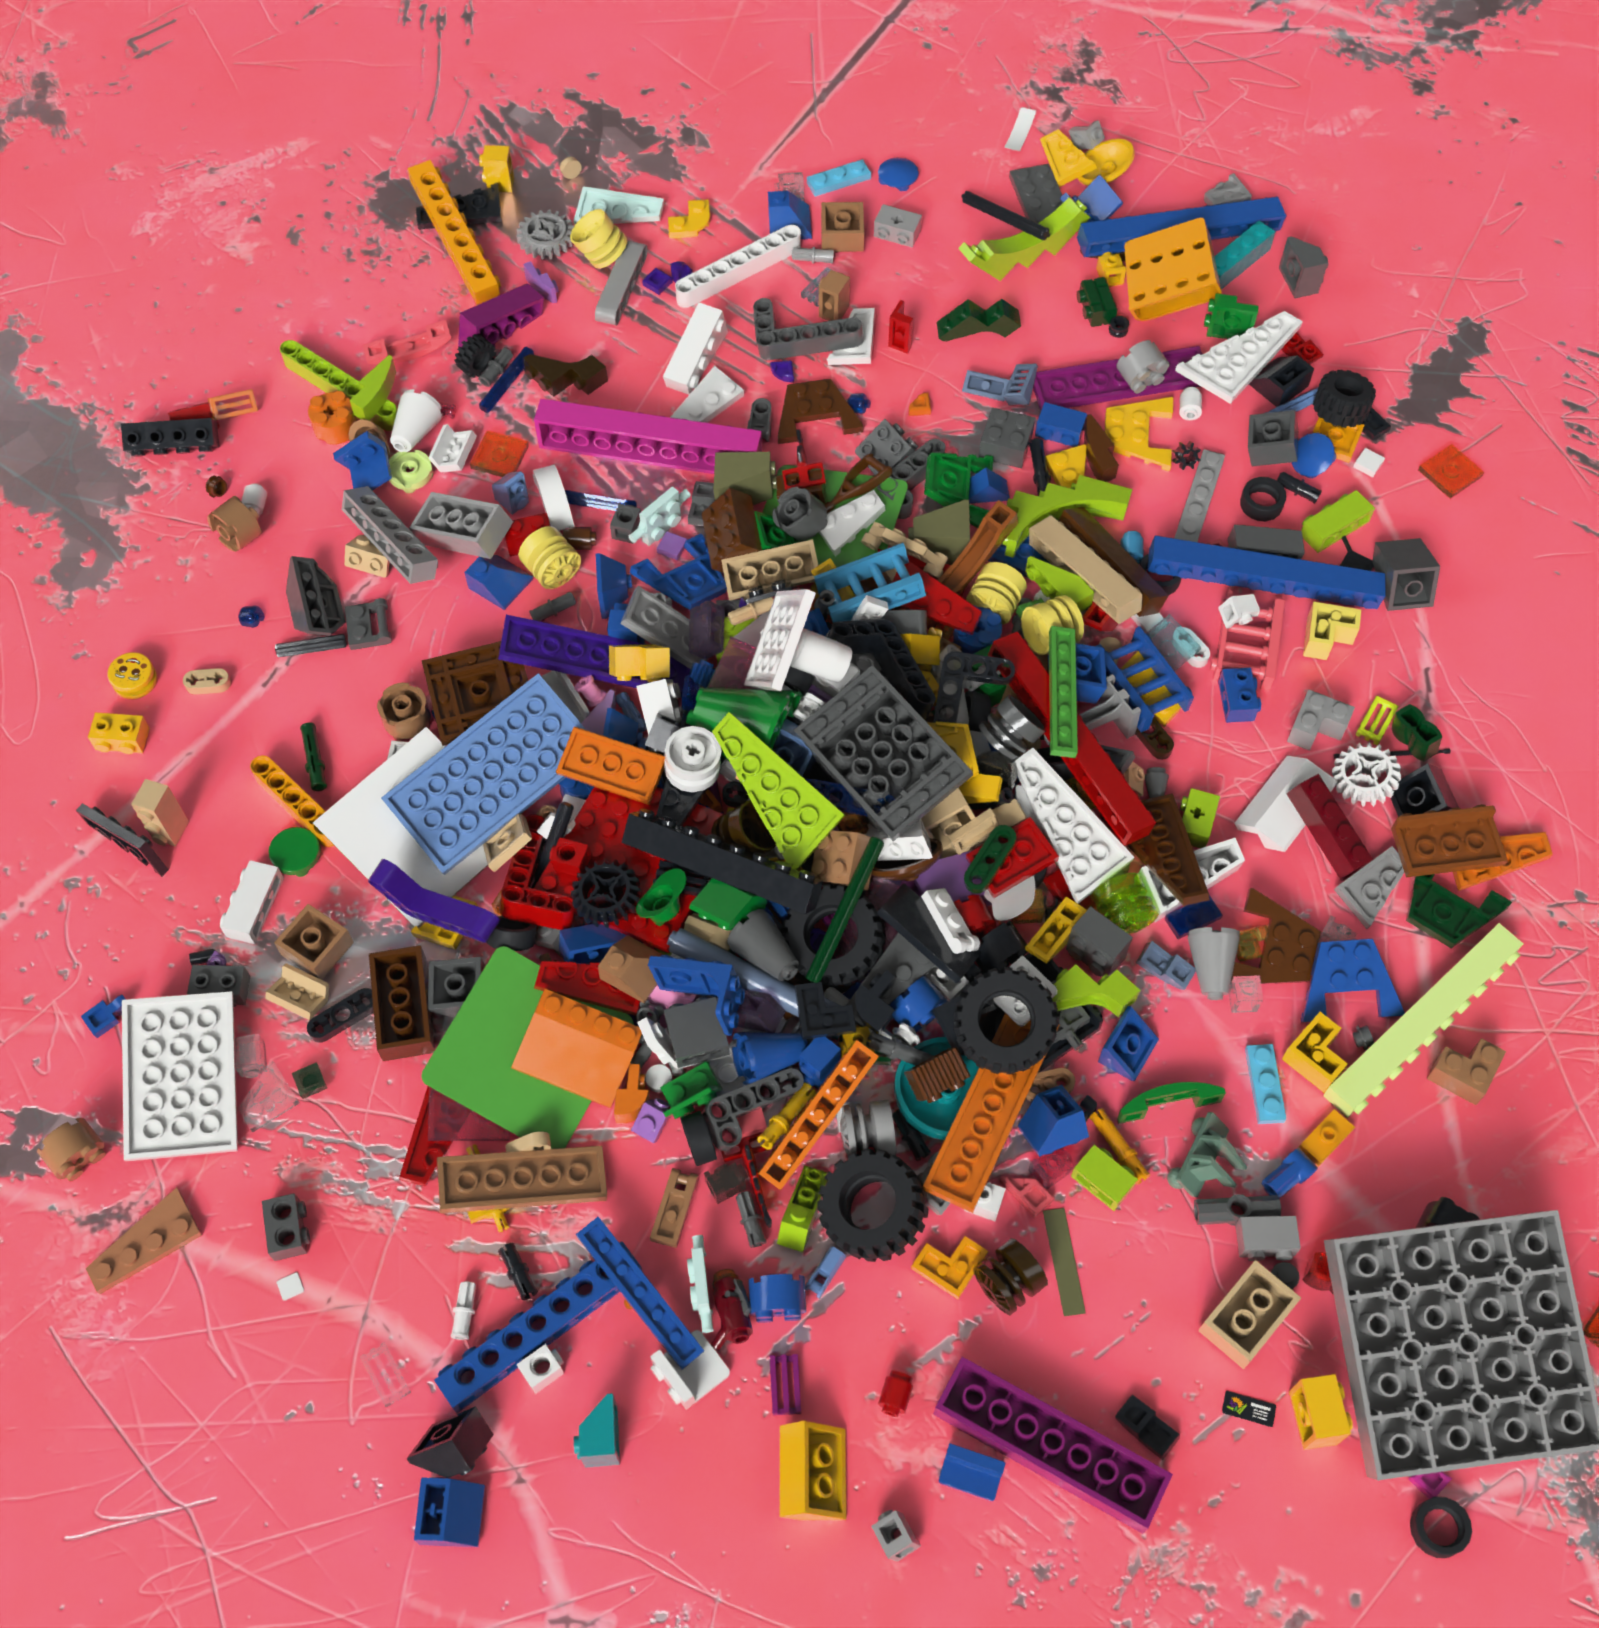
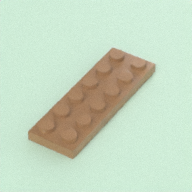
M602 1146L437 1157L440 1213L607 1200Z

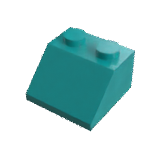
M613 1393L607 1394L579 1425V1435L574 1436V1453L577 1454V1459L582 1461L585 1468L620 1465L618 1405Z

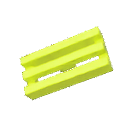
M1376 696L1355 735L1358 737L1364 736L1366 741L1371 739L1374 741L1373 744L1378 746L1399 706ZM1380 703L1382 707L1369 731L1364 729L1377 704ZM1388 707L1391 711L1378 735H1376L1374 731Z

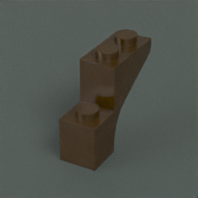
M533 354L526 355L523 358L524 372L527 377L534 379L544 392H549L553 397L572 384L578 390H582L589 395L608 382L606 366L592 354L581 361L573 363L557 361Z

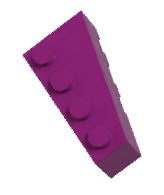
M526 283L461 312L459 317L458 347H462V342H467V337H472L474 334L483 336L496 347L495 343L500 339L504 338L507 340L512 336L516 328H524L543 314L544 297Z

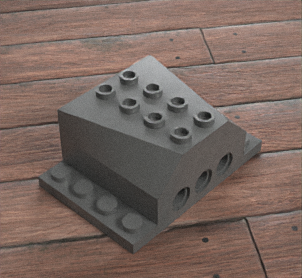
M873 665L794 729L795 734L811 750L816 762L840 793L871 826L879 832L883 830L893 842L973 776V771Z

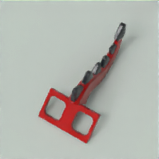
M800 429L796 430L797 442L799 443V446H797V467L782 470L785 491L792 487L802 489L826 483L823 463L818 462L809 465L807 463ZM820 468L822 478L810 481L808 471ZM798 473L799 484L788 486L786 476Z
M761 1132L743 1137L739 1144L736 1145L740 1148L739 1152L726 1155L724 1151H721L724 1162L742 1157L761 1215L766 1226L771 1228L772 1219L766 1208L754 1155L768 1149L762 1146L751 1147L750 1145L751 1141L757 1140L758 1136L763 1133Z

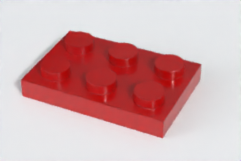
M1031 817L1012 827L1016 833L1015 847L987 888L993 898L1059 860L1058 854ZM1005 838L999 839V842L1007 843L1008 840ZM983 845L966 854L969 864L972 863ZM991 858L986 860L988 864H992L995 862L994 859Z

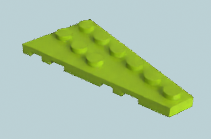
M728 712L712 732L733 766L738 779L742 782L764 825L773 837L780 853H782L786 862L792 865V869L798 870L845 817V814L732 713Z

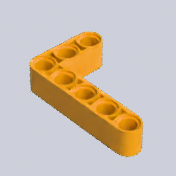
M264 755L255 757L250 763V769L257 783L303 828L310 830L317 837L321 845L325 847L334 846L313 824L326 811L269 757Z

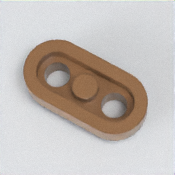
M1056 1068L1038 1072L1032 1087H1038L1040 1089L1039 1093L1058 1086L1056 1082L1063 1081L1066 1085L1064 1088L1070 1094L1074 1089L1076 1080L1070 1070ZM1030 1089L1026 1099L1032 1102L1038 1093H1034Z

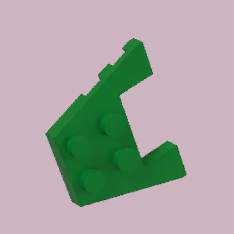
M930 453L927 457L924 494L944 507L963 500H969L970 473L974 472L977 474L984 468L992 471L993 456L986 455L984 458H978L976 455L970 454L967 457H958L957 454ZM969 504L970 524L978 529L989 510Z

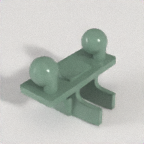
M1208 1112L1206 1117L1195 1119L1191 1125L1192 1133L1196 1138L1182 1167L1172 1168L1167 1175V1181L1172 1188H1184L1191 1197L1196 1198L1199 1196L1207 1180L1217 1179L1223 1186L1235 1188L1236 1183L1217 1163V1156L1225 1158L1235 1169H1247L1246 1164L1236 1153L1234 1146L1226 1139L1229 1132L1227 1126L1215 1113Z

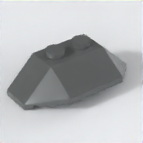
M291 556L286 595L294 629L307 634L332 635L345 624L337 585L326 572L317 566L318 563L313 558Z

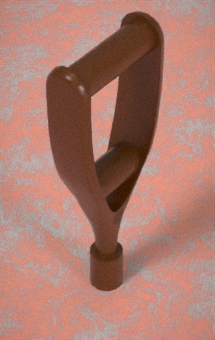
M871 453L865 455L847 473L834 499L825 504L826 514L832 511L838 503L863 495L880 485L892 474L891 466H886L874 458V455ZM869 465L879 472L859 486L852 483Z

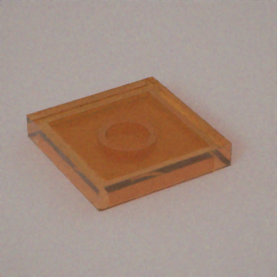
M487 430L470 462V467L473 470L503 477L509 472H517L529 447V443L526 440Z
M1453 444L1421 464L1418 469L1420 473L1450 499L1482 478L1484 471Z

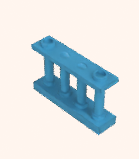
M904 543L814 576L819 595L824 590H830L835 595L833 597L835 598L833 605L828 607L832 623L851 621L866 595L888 602V610L926 596L921 575L917 573L910 576L904 565L909 563ZM895 568L901 580L887 584L882 573ZM873 576L878 588L865 593L859 581ZM851 585L856 597L842 602L837 590Z

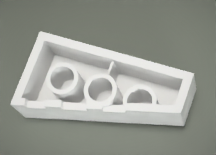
M700 302L698 303L663 374L666 387L688 395L696 388L699 379L728 333L722 310Z
M1236 838L1194 850L1207 890L1238 871L1245 861ZM1147 866L1141 867L1136 879L1156 923L1183 905Z

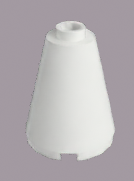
M414 389L405 391L400 398L390 438L391 444L397 451H410L443 417V413L441 414L440 412L441 405L426 392L422 391L419 394L414 393Z

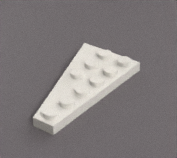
M1283 311L1265 320L1262 325L1256 328L1251 327L1246 330V333L1240 336L1235 335L1211 347L1210 351L1202 355L1197 354L1193 356L1192 360L1186 363L1181 362L1177 364L1175 371L1231 404L1301 328L1303 321Z
M1031 748L1014 761L1013 767L1046 839L1059 856L1058 866L1074 901L1078 904L1131 863L1135 857L1034 748Z

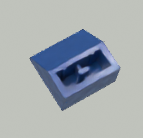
M1062 1084L1038 1093L1018 1124L1019 1131L1039 1157L1051 1154L1055 1150L1076 1144L1089 1137L1082 1108Z
M421 1477L414 1541L424 1546L479 1548L485 1485L451 1478Z

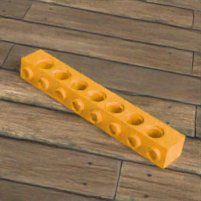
M431 160L407 168L410 183L475 304L479 305L499 296L500 280L497 275L493 276L491 263L488 259H484V252L480 243H475L474 232L472 228H467V220L463 212L459 213V206L455 197H450L449 186L447 182H442V174L439 168L434 167Z

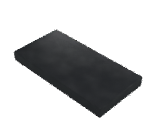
M905 883L897 889L877 912L880 917L956 984L963 978L982 953L979 949L971 952L953 953L923 899Z

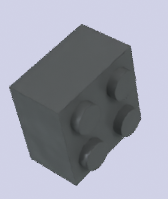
M992 407L980 441L979 458L990 455L993 456V462L1022 469L1029 448V442H1031L1035 417Z
M1295 410L1249 415L1248 452L1251 467L1297 462L1299 428Z
M1090 907L1072 927L1066 950L1073 959L1086 964L1096 976L1103 977L1105 974L1110 976L1126 959L1133 937Z

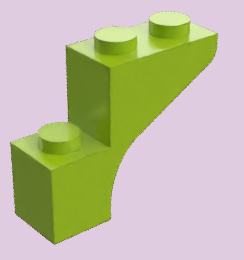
M1075 964L1070 970L1064 969L1057 976V982L1053 984L1057 988V994L1052 1000L1056 1002L1057 1011L1094 1004L1108 1009L1119 1018L1127 1006H1132L1136 1002L1141 990L1119 970L1114 971L1110 976L1105 974L1096 983Z

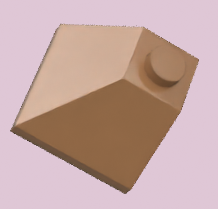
M627 935L611 946L598 965L600 979L645 1004L657 986L648 967L650 956L660 957L663 954Z

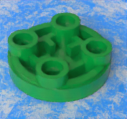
M292 827L281 831L273 838L269 846V858L273 866L278 867L281 873L304 877L318 862L322 850L317 837L310 830L302 827Z

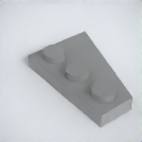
M1391 846L1334 889L1366 929L1372 925L1376 915L1382 909L1388 896L1404 874L1399 853Z

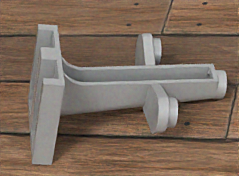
M1112 674L1106 678L1107 689L1100 698V705L1081 713L1080 716L1089 730L1113 721L1128 739L1136 733L1141 709L1139 707L1133 710L1128 705L1130 695L1125 689L1119 692L1115 689V676ZM1044 735L1046 743L1048 744V746H1050L1049 740Z

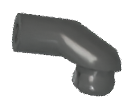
M641 1034L639 1043L642 1045L630 1062L631 1064H640V1068L643 1067L652 1054V1050L647 1046L643 1034Z

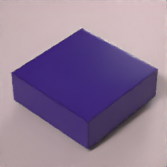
M655 268L642 280L644 287L660 295L672 284V277Z

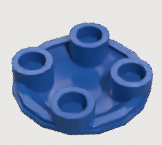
M900 157L884 161L878 169L879 183L897 188L899 191H907L909 185H912L919 175L918 168L912 161Z
M1311 433L1298 440V460L1291 463L1294 470L1300 475L1312 479L1325 472L1336 460L1337 455L1334 452L1332 441L1326 435Z

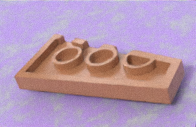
M176 1187L85 1268L97 1293H104L202 1236L180 1190Z

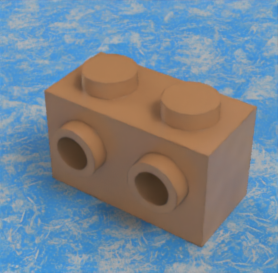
M830 270L827 276L821 279L819 284V318L827 321L842 319L849 308V276Z

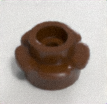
M213 475L206 482V492L209 493L210 497H221L227 491V483L220 476Z

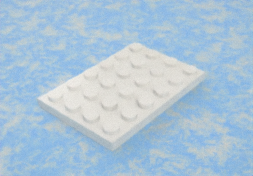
M233 992L122 1000L124 1160L136 1161L238 1151Z

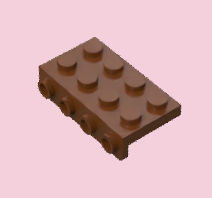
M1480 804L1466 809L1456 807L1448 811L1437 812L1431 810L1423 814L1412 815L1411 813L1400 815L1395 820L1391 831L1406 878L1505 866L1508 859L1493 818L1496 812L1495 806Z

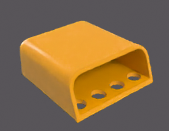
M1204 218L1187 221L1125 243L1129 311L1136 320L1148 321L1207 303L1209 299H1214L1215 293L1222 294L1211 236Z

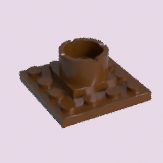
M501 641L421 660L442 746L451 743L528 682L524 665L498 660Z

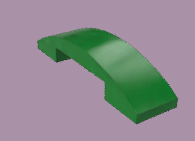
M1178 1082L1150 1089L1128 1102L1120 1110L1117 1121L1118 1124L1144 1119L1148 1107L1190 1098L1193 1099L1195 1108L1221 1103L1226 1092L1222 1087L1200 1082Z

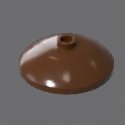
M929 838L933 858L876 861L871 874L878 878L893 881H913L920 874L930 869L940 858L943 852L942 843L937 839Z

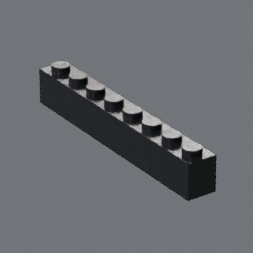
M640 809L639 811L629 813L621 843L800 913L807 914L815 910L823 880L816 878L815 873L807 870L798 871L792 869L791 864L784 861L774 862L768 859V855L760 852L751 853L745 851V847L740 844H727L722 842L723 839L719 836L711 834L706 836L699 833L700 830L696 827L680 826L675 819L668 817L659 818L654 816L655 812L648 809Z

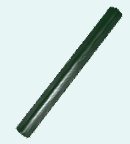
M870 838L809 968L806 978L813 983L821 982L882 851L884 842L879 838Z

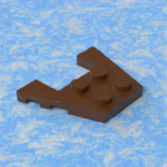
M831 379L788 384L777 442L778 444L797 442L795 423L839 417L843 435L862 433L863 424Z
M1248 889L1243 912L1269 918L1259 968L1235 962L1230 986L1309 982L1321 931L1256 889Z

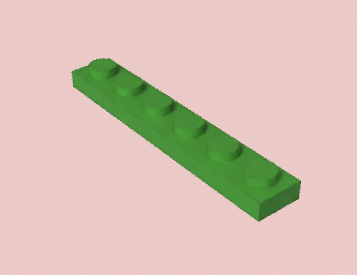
M1051 626L1049 630L1050 755L1075 758L1078 753L1075 629Z

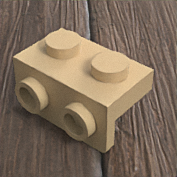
M358 535L345 545L344 565L346 567L384 578L388 576L390 562L365 535Z
M285 963L282 966L281 978L266 991L265 999L310 1020L328 1003L329 984L299 968Z

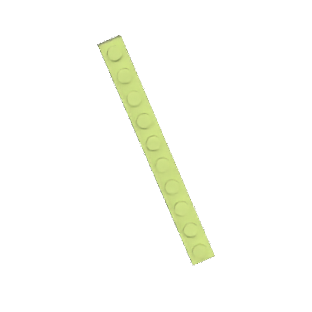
M1498 923L1328 1087L1323 1096L1346 1118L1354 1112L1359 1115L1369 1104L1366 1100L1371 1095L1376 1098L1387 1087L1384 1082L1388 1078L1394 1081L1404 1070L1401 1066L1406 1061L1411 1064L1421 1054L1418 1049L1423 1044L1426 1047L1430 1046L1438 1037L1435 1033L1440 1028L1445 1031L1455 1020L1452 1016L1456 1012L1462 1014L1472 1004L1469 999L1473 995L1479 998L1488 988L1486 983L1490 979L1495 982L1504 973L1502 967L1506 963L1511 966L1521 956L1518 951L1523 946V943Z

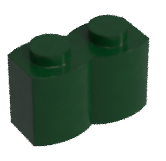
M1408 704L1395 713L1391 728L1392 733L1400 742L1408 745L1409 751L1415 758L1424 762L1438 753L1442 734L1434 724L1426 721L1423 713L1417 707Z

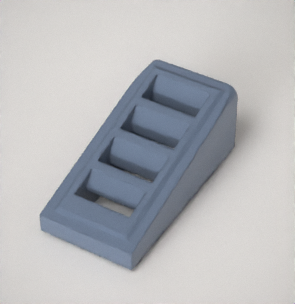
M1016 364L1004 394V399L1008 405H1029L1038 368L1037 364Z

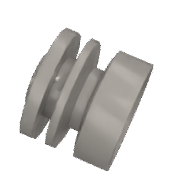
M889 1100L870 1102L869 1114L864 1115L860 1103L855 1104L856 1116H852L850 1105L842 1106L840 1130L843 1148L847 1155L853 1152L857 1153L856 1149H860L862 1155V1150L869 1149V1147H874L875 1153L878 1150L887 1151L891 1156L896 1155L895 1130Z

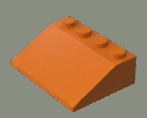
M544 989L511 1068L611 1108L616 1096V1089H619L642 1032L638 1026Z

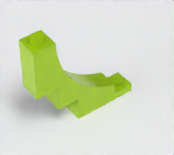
M1068 197L1053 213L1038 223L1049 228L1050 237H1047L1045 241L1023 231L1008 238L981 240L977 246L974 244L970 246L963 242L958 249L970 263L1001 281L1018 262L1028 268L1045 249L1055 256L1079 230L1081 223H1085L1090 216L1085 212L1087 207L1079 199L1075 202Z

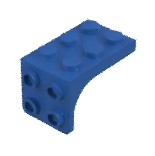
M661 955L660 957L650 956L648 967L660 990L717 997L718 1002L715 1011L724 1034L732 1035L733 1028H737L739 1023V1004H743L745 999V989L742 988L740 978L737 976L733 965L725 964L721 961L703 962L694 958L676 959L668 955Z

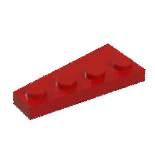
M427 1086L399 1180L426 1187L437 1169V1157L445 1156L472 1110Z

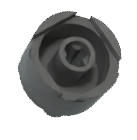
M792 487L786 490L777 500L779 505L777 509L774 508L773 521L799 542L807 541L827 526L824 503L807 489Z

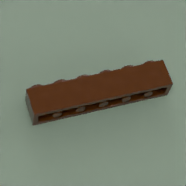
M1084 507L1064 509L1058 522H1062L1072 534L1079 537L1081 542L1087 547L1092 548L1096 555L1102 560L1107 561L1112 569L1118 574H1122L1127 582L1140 590L1142 594V608L1137 615L1142 617L1158 614L1169 595Z

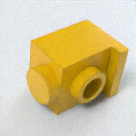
M1106 252L1098 257L1096 270L1099 278L1104 277L1109 287L1123 285L1126 267L1123 266L1120 255Z

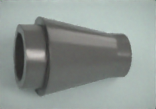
M1152 767L1146 770L1145 783L1149 799L1165 795L1169 778L1165 768Z

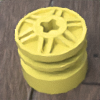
M595 209L588 212L575 224L570 234V241L579 251L584 253V256L595 268H603L613 263L626 248L627 237L620 231L619 227L613 224L611 218L602 209Z
M552 526L539 528L531 533L522 543L518 553L519 560L533 573V576L545 589H555L567 583L575 576L581 564V556Z
M989 562L980 571L966 601L977 607L987 608L999 614L1002 625L1010 621L1017 608V604L1027 588V584L1022 574L1015 568L1000 562Z
M1060 595L1046 602L1026 607L1021 616L1023 635L1029 647L1039 655L1049 653V630L1051 626L1075 629L1076 643L1082 639L1084 633L1082 614L1077 604L1070 597Z

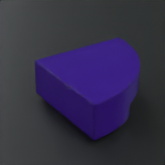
M677 261L670 264L671 277L675 283L693 273L692 269L685 262Z
M792 361L770 362L771 372L776 378L784 382H794Z

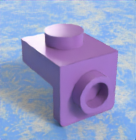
M659 1098L644 1102L631 1131L653 1144L656 1143L668 1118H670H665L663 1112L670 1109L669 1104Z

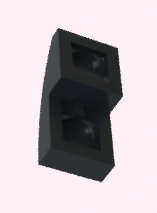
M1133 1394L1115 1415V1419L1161 1460L1166 1457L1180 1439L1178 1432L1159 1419L1154 1410Z

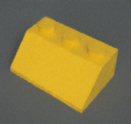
M809 1421L780 1425V1517L795 1520H846V1443L844 1428Z

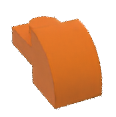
M629 1064L627 1089H616L614 1107L616 1123L625 1124L635 1121L644 1102L650 1100L649 1091L645 1090L646 1074L641 1073L640 1064Z

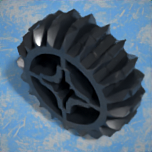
M604 859L602 865H599L594 860V867L590 869L588 866H585L584 870L586 873H577L579 881H573L572 886L574 890L571 891V897L574 899L572 902L573 907L577 909L576 912L579 917H584L585 922L588 924L593 921L594 926L597 928L602 922L607 928L610 922L613 921L615 925L619 926V919L623 918L628 921V912L635 914L636 909L634 905H637L640 900L638 896L642 894V890L639 887V878L635 877V871L629 870L627 864L623 863L619 866V862L616 859L611 864H609L608 860ZM593 885H595L594 891L590 893V897L587 898L589 890ZM626 887L623 898L618 901V896L623 893L622 890Z

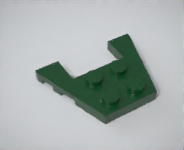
M1435 874L1415 876L1406 921L1452 949L1507 910L1512 902L1491 890L1480 908H1477L1432 881Z

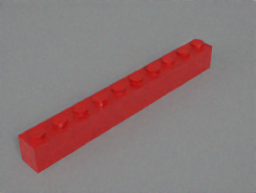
M1018 631L993 641L988 656L1008 659L1014 664L1015 676L1009 686L1019 700L1043 723L1046 728L1044 735L1050 742L1049 674L1043 667L1041 660L1034 655L1027 641L1021 637ZM1000 667L998 669L1003 677H1008L1011 673L1007 667ZM1077 713L1078 753L1075 758L1060 757L1122 844L1127 846L1148 836L1156 821L1152 813L1140 801L1138 794L1129 786L1123 773L1111 761L1109 754L1100 746L1096 736L1084 724L1080 714Z

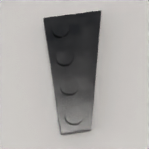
M498 183L492 184L491 188L485 190L481 188L475 189L469 195L461 196L459 194L453 196L458 203L459 213L463 212L467 225L502 221ZM416 207L418 230L435 228L424 207Z

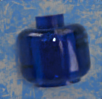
M864 393L851 394L847 400V403L855 413L863 414L867 408L871 407L870 399Z
M244 606L239 611L238 619L242 626L254 628L259 625L260 621L264 620V613L259 606Z

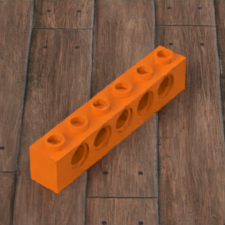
M854 1040L759 1169L758 1174L781 1190L879 1056L858 1040Z

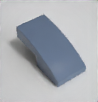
M1153 941L1147 943L1136 961V964L1155 977L1180 990L1186 989L1196 972L1195 967L1178 954L1171 956Z

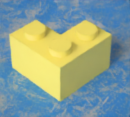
M1313 602L1307 617L1303 656L1327 660L1334 642L1353 645L1360 629L1361 610Z

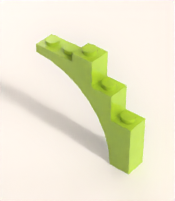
M1079 475L1077 484L1072 483L1071 488L1047 483L1045 491H1040L1039 496L1016 490L1013 499L1009 498L1006 505L1017 512L1018 525L1003 542V545L1006 546L1005 556L1014 558L1019 546L1029 536L1030 527L1051 515L1058 521L1064 509L1084 507L1092 516L1108 517L1123 521L1133 489Z

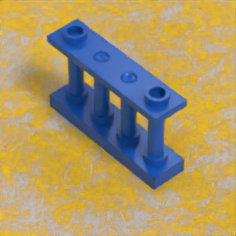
M1140 626L1135 629L1131 643L1111 652L1104 649L1106 678L1113 674L1115 676V689L1118 692L1125 689L1130 695L1128 701L1132 710L1137 707L1141 709L1137 725L1140 732L1150 728L1154 714L1177 703L1184 712L1189 711L1194 699L1191 689L1185 686L1152 643L1151 637ZM1101 644L1095 646L1103 648ZM1136 650L1145 659L1123 670L1119 669L1114 663V660ZM1149 668H1152L1158 678L1136 688L1132 687L1127 678ZM1164 685L1172 694V696L1150 706L1146 705L1140 697Z

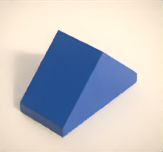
M984 468L970 478L969 504L997 502L998 500L1008 501L1010 498L1007 480L990 469Z

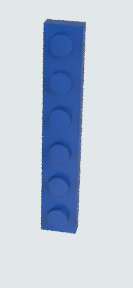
M596 1217L576 1233V1237L681 1371L704 1352L700 1344L599 1217Z

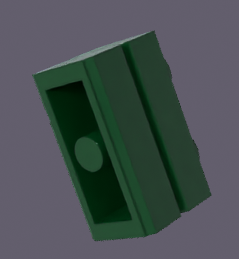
M1100 277L1094 280H1083L1080 283L1076 296L1078 303L1083 305L1084 319H1088L1091 327L1110 324L1111 319L1117 316L1118 309L1106 279Z

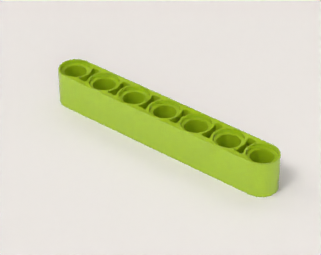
M287 340L280 345L279 349L285 366L326 393L342 391L346 397L352 399L361 390L358 380L298 342ZM386 399L383 406L370 421L380 426L383 430L392 431L397 413L396 405Z

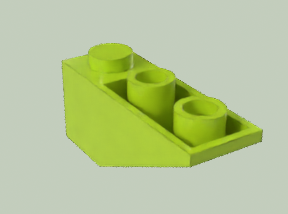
M1032 556L1028 557L1026 574L1030 580L1037 583L1046 597L1054 599L1057 596L1066 595L1077 604L1080 612L1092 605L1095 592L1080 576Z
M804 1165L781 1221L777 1240L778 1245L804 1252L818 1213L817 1202L823 1198L819 1194L820 1186H826L828 1181L824 1177L828 1172Z

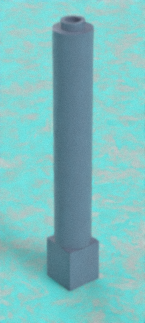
M680 928L678 932L673 930L667 941V945L670 946L669 952L683 959L694 958L703 962L721 961L725 964L733 965L737 976L740 978L742 988L799 1017L795 985L785 980L779 981L757 966L683 928ZM824 997L826 1007L841 1006ZM840 1035L829 1037L838 1041Z

